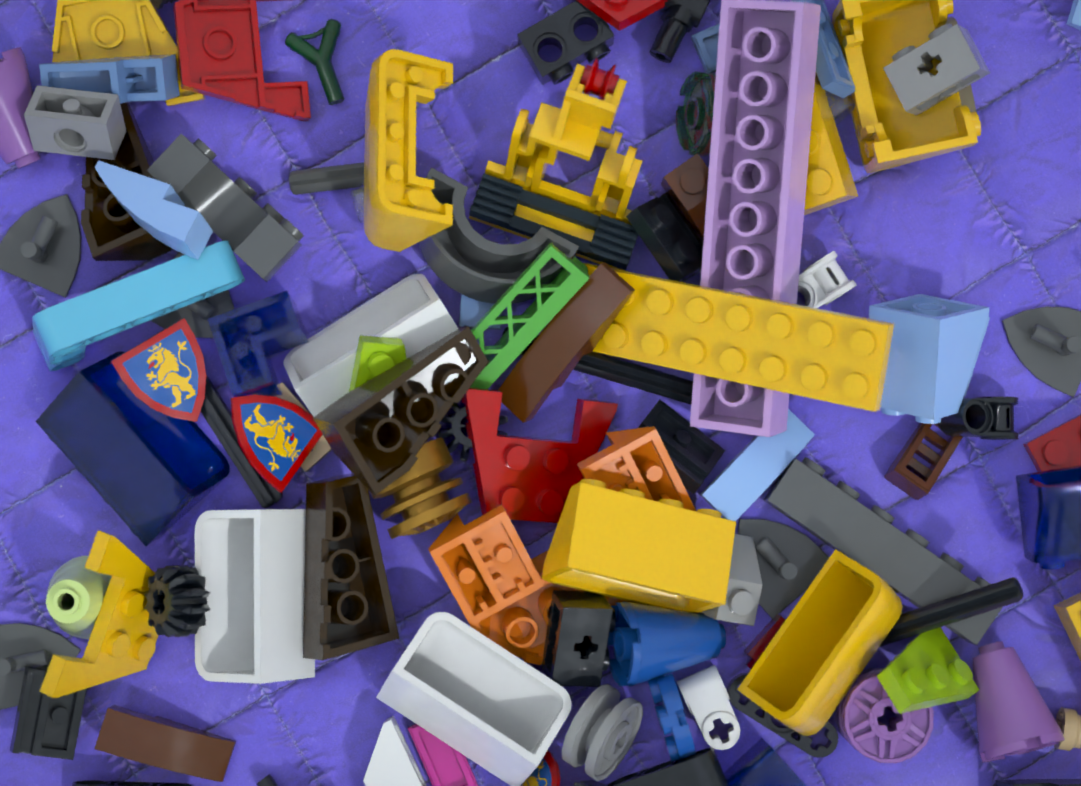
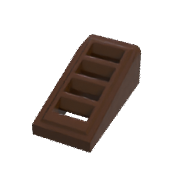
M920 423L884 476L885 479L913 499L919 500L930 492L963 437L951 436L946 441L930 429L932 424ZM923 438L940 449V453L937 454L923 444ZM916 453L930 463L931 466L927 468L912 456Z

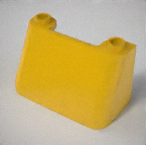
M840 0L832 14V24L855 85V92L847 97L860 156L866 173L894 168L968 148L978 143L977 137L981 136L979 116L976 111L970 112L967 105H961L959 92L916 116L905 111L883 67L893 62L892 56L898 51L912 45L917 48L929 41V34L945 25L948 14L953 13V0ZM934 58L931 61L933 68L928 72L936 75L938 73L936 66L941 61Z
M390 49L382 53L372 63L365 104L363 225L368 240L374 246L401 252L453 225V205L448 203L442 205L435 199L431 191L434 189V180L416 176V102L427 104L435 99V89H445L453 84V63L399 49Z

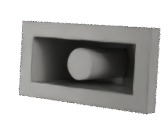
M735 533L726 603L723 606L699 613L716 620L754 626L763 584L753 537Z

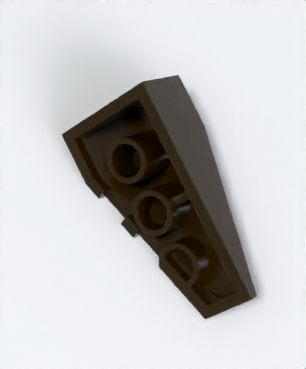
M463 326L348 392L313 417L335 455L372 494L377 495L412 468L418 459L416 454L430 436L434 437L441 428L439 423L454 403L460 402L487 365L488 360L469 326Z

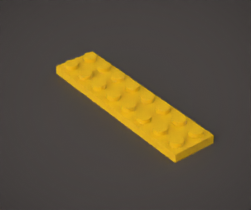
M583 263L588 267L589 276L598 267L597 265ZM613 269L635 291L595 346L593 352L873 412L880 410L894 323Z

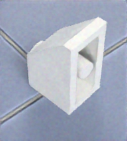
M392 716L386 719L382 725L363 779L365 786H427L395 717Z

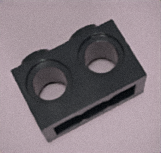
M574 1L518 33L517 39L518 45L541 84L544 85L552 81L556 85L572 76L574 73L573 67L577 66V64L586 60L589 64H593L596 58L599 61L611 52L609 47L613 45L614 34L606 21L578 1ZM588 24L595 28L597 35L590 41H581L575 36L574 30L580 25ZM545 45H555L562 54L558 60L546 62L540 58L538 52Z

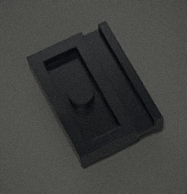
M668 192L635 208L626 216L669 280L680 282L702 268L703 242Z
M659 400L638 428L654 426L657 429L684 487L694 494L725 450L696 427H690V423Z
M25 666L10 751L17 754L26 753L35 756L73 760L87 688L65 696L52 698L40 692L48 669H35Z

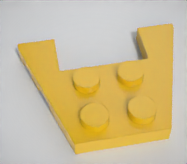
M57 0L52 43V62L175 54L180 96L166 100L167 106L205 100V95L181 89L177 45L150 0Z
M100 530L97 531L85 568L97 573L111 575L112 577L83 657L76 658L55 654L52 656L40 689L41 693L52 698L65 696L146 670L155 652L156 641L159 635H157L155 627L149 626V613L144 610L147 605V598L144 592L149 590L148 578L155 576V572L115 536Z

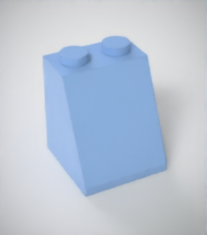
M923 294L870 305L869 319L894 323L880 406L881 413L895 416L913 415L915 416V421L924 424H937L941 422V418L958 413L989 317V307Z

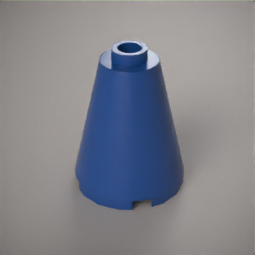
M626 601L617 602L616 605L611 606L615 610L616 625L613 633L608 635L607 646L613 645L615 659L609 660V668L619 686H634L717 658L721 649L726 645L724 626L719 624L716 619L704 614Z

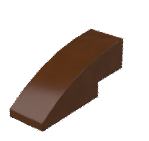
M113 705L107 708L94 749L154 767L223 782L236 741L159 716L151 717Z

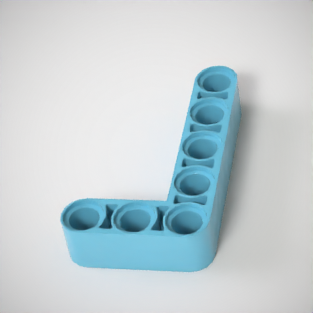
M229 241L217 242L206 246L198 260L183 255L46 308L32 317L33 334L49 371H56L82 360L85 357V348L89 344L229 290L244 282L245 278Z

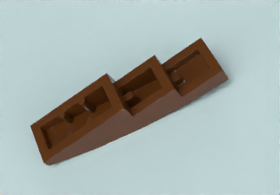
M601 263L589 276L586 283L548 323L498 389V391L503 392L501 402L523 423L532 420L552 390L563 385L582 356L593 351L635 289L606 263Z

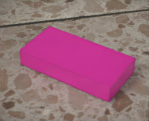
M414 724L408 727L432 786H479L466 756L419 725Z

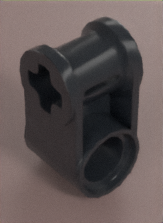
M1018 397L963 398L959 412L941 418V422L938 425L942 432L952 437L1018 439V433L1014 431V406L1018 404Z

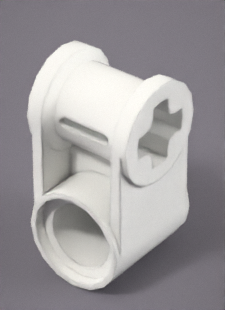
M835 251L813 263L799 275L798 291L804 296L805 306L818 309L857 286L854 280H848L837 263L836 258L838 255Z
M710 666L677 681L691 715L695 717L707 744L719 750L729 749L734 746L740 737L741 730L729 702L730 697L716 666ZM721 718L724 724L731 722L733 726L727 730L729 737L721 740L719 735L711 736L709 734V731L714 729L713 721Z

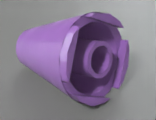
M21 47L2 52L3 58L0 59V157L6 164L15 162L18 169L41 159L38 151L33 150L24 113L33 95L25 55Z
M1003 641L979 647L980 655L973 658L974 681L979 688V691L975 693L979 755L982 763L1005 759V755L1029 753L1065 741L1059 725L1014 647L1005 648Z

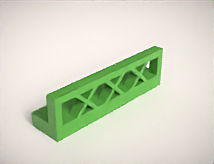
M551 242L471 329L475 339L479 338V345L488 363L470 388L488 389L586 283L589 279L588 267L576 257L571 260ZM552 257L564 269L550 284L540 285V270ZM535 276L536 285H527ZM536 293V300L522 315H512L511 301L518 294ZM507 307L508 316H499ZM508 324L509 329L495 345L484 346L483 332L490 325Z

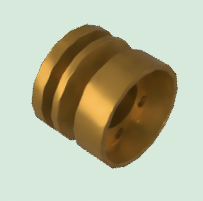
M443 437L425 443L416 454L418 459L408 472L377 495L371 493L373 499L393 495L396 502L380 514L382 520L399 513L403 517V522L387 529L391 539L399 536L417 535L454 518L462 508L472 503L468 493L451 500L447 494V491L463 484L461 477L441 481L439 473L454 462Z

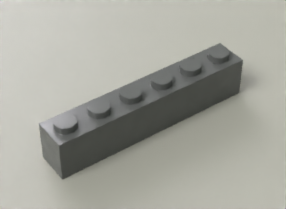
M807 457L802 462L793 459L763 499V501L834 550H838L876 573L896 593L918 608L990 585L989 582L980 577L972 581L962 574L961 571L964 566L948 554L943 552L939 558L927 550L926 547L930 542L915 531L908 529L904 534L891 525L895 518L876 505H873L870 510L859 503L857 499L860 494L847 484L839 481L836 486L822 477L826 470ZM1003 607L946 625L945 627L968 643L977 645Z

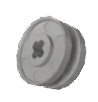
M609 684L598 687L582 704L572 720L563 743L562 759L574 768L585 764V773L597 782L606 779L621 763L633 744L643 717L642 704L632 697L625 698L620 702V692Z

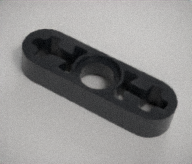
M748 673L739 674L730 681L727 688V693L730 697L729 701L742 713L813 757H826L836 749L838 733L830 722L827 721L824 725L826 728L824 735L829 739L825 746L817 744L815 748L810 747L812 739L809 736H803L798 733V737L794 738L791 736L795 732L788 726L778 727L774 725L771 715L763 710L762 716L755 714L760 707L750 699H747L744 704L738 702L741 695L736 689Z

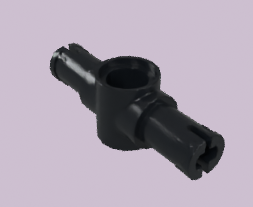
M710 0L666 1L665 6L660 9L663 12L661 16L663 23L650 49V55L662 62L671 63L686 32H690L693 26L698 27Z

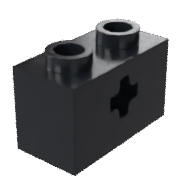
M553 590L541 667L548 678L561 686L600 687L602 672L607 671L609 667L608 635L613 633L616 625L615 610L610 606L604 595L587 591Z

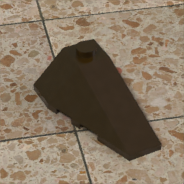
M128 102L120 105L126 133L115 160L86 157V173L82 175V188L85 190V210H81V225L92 257L96 261L151 260L174 250L154 238L135 222L107 188L95 169L99 160L155 179L147 171L154 163L131 107Z

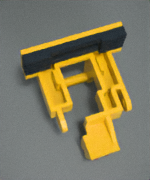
M597 58L593 66L587 64L585 67L577 64L565 93L562 108L560 109L541 102L534 124L529 123L528 120L530 111L521 108L512 132L506 166L488 160L485 174L482 176L470 208L469 219L526 239L532 238L541 227H544L578 245L579 248L575 256L598 264L606 263L612 269L626 271L638 237V233L626 217L632 212V210L627 209L642 160L635 158L638 148L629 146L626 156L617 153L623 133L615 130L614 134L601 130L602 126L611 129L627 83L626 80L620 79L619 75L614 74L617 65H613L608 71L599 69ZM590 94H593V95L599 96V99H597V98H595V97H592V96H589V95H590ZM595 145L607 149L591 197L543 180L548 164L554 166L559 151L590 161Z

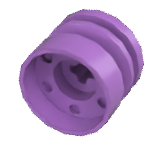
M868 668L861 672L835 710V721L842 737L863 756L879 763H899L914 757L927 744L932 733L933 708L928 707L899 714L877 678V675L884 668ZM885 707L896 713V717L889 719L890 726L888 727L882 722L877 721L878 717L884 715Z

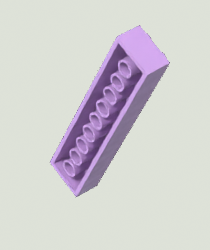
M721 0L700 286L797 304L821 5L789 1ZM694 373L690 427L772 437L787 431L789 393Z

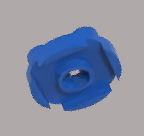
M673 674L649 680L648 684L654 704L662 702V705L655 706L661 731H663L664 735L671 734V736L664 737L671 762L696 754L689 724L686 721L684 707Z

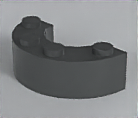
M181 133L147 171L156 180L170 184L185 206L199 211L213 232L222 241L228 240L233 252L263 280L268 282L302 246L299 241L304 235L269 203L261 208L252 199L257 195V192L242 178L238 177L233 182L212 162L217 155L198 138L192 144Z
M431 167L426 178L434 180V189L431 191L435 199L442 205L445 203L453 205V225L418 243L430 268L450 288L469 298L495 304L550 242L571 260L575 257L579 248L578 245L544 227H541L532 238L519 244H499L485 239L472 228L465 216L464 199L468 187ZM552 257L540 270V285L550 284L564 269ZM535 276L527 285H536ZM536 293L518 294L511 301V304L534 299L537 297Z

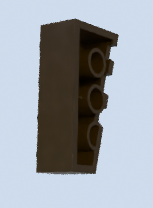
M344 474L306 483L303 658L326 660L399 639L368 489L354 474Z

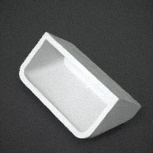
M413 274L402 279L293 348L284 358L283 365L295 391L312 416L315 417L349 392L360 335L401 339L405 345L406 358L408 359L458 330V327L427 278L423 274Z
M306 509L208 510L203 512L197 519L195 524V568H197L200 576L205 577V590L210 592V595L207 597V604L210 610L205 612L206 624L199 627L197 634H195V665L203 679L212 682L263 684L315 677V659L303 658Z
M446 612L434 613L424 621L376 697L510 786H521L538 767L568 717L572 706L568 692L561 685L454 615Z

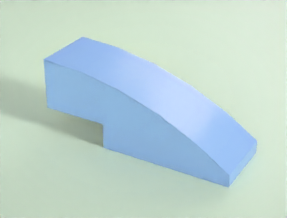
M98 160L95 166L96 171L107 188L137 224L154 238L175 251L194 259H199L213 232L199 211L185 207V204L170 184Z
M788 409L787 431L772 437L755 436L727 464V467L705 488L700 496L714 510L721 512V516L724 519L736 521L783 472L815 434Z

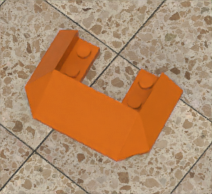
M654 426L605 432L611 446L577 464L584 479L602 481L606 483V489L618 492L621 489L638 490L645 493V499L657 502L660 499L677 500L684 504V509L696 511ZM502 505L465 525L457 513L428 550L469 625L516 657L523 658L524 662L542 665L553 590L584 591L550 583L542 579L544 560L548 550L531 559ZM604 596L610 606L616 605L617 602L625 601Z

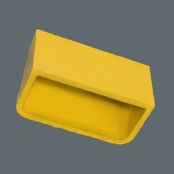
M582 479L570 488L544 560L542 579L550 583L633 603L693 613L703 612L723 606L726 603L736 522L721 518L722 513L716 510L698 509L692 511L684 509V504L677 500L660 499L657 502L645 499V493L638 490L621 489L618 492L606 489V483L602 481Z
M835 549L737 690L803 736L816 734L824 727L898 621L902 612L901 599L890 585L876 573Z

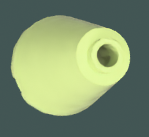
M80 556L64 563L53 575L46 597L47 610L57 626L67 634L81 639L90 638L112 577L111 575L97 573L85 568L88 556Z

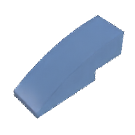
M175 54L100 58L39 64L42 86L117 94L120 104L132 101H166L180 96Z

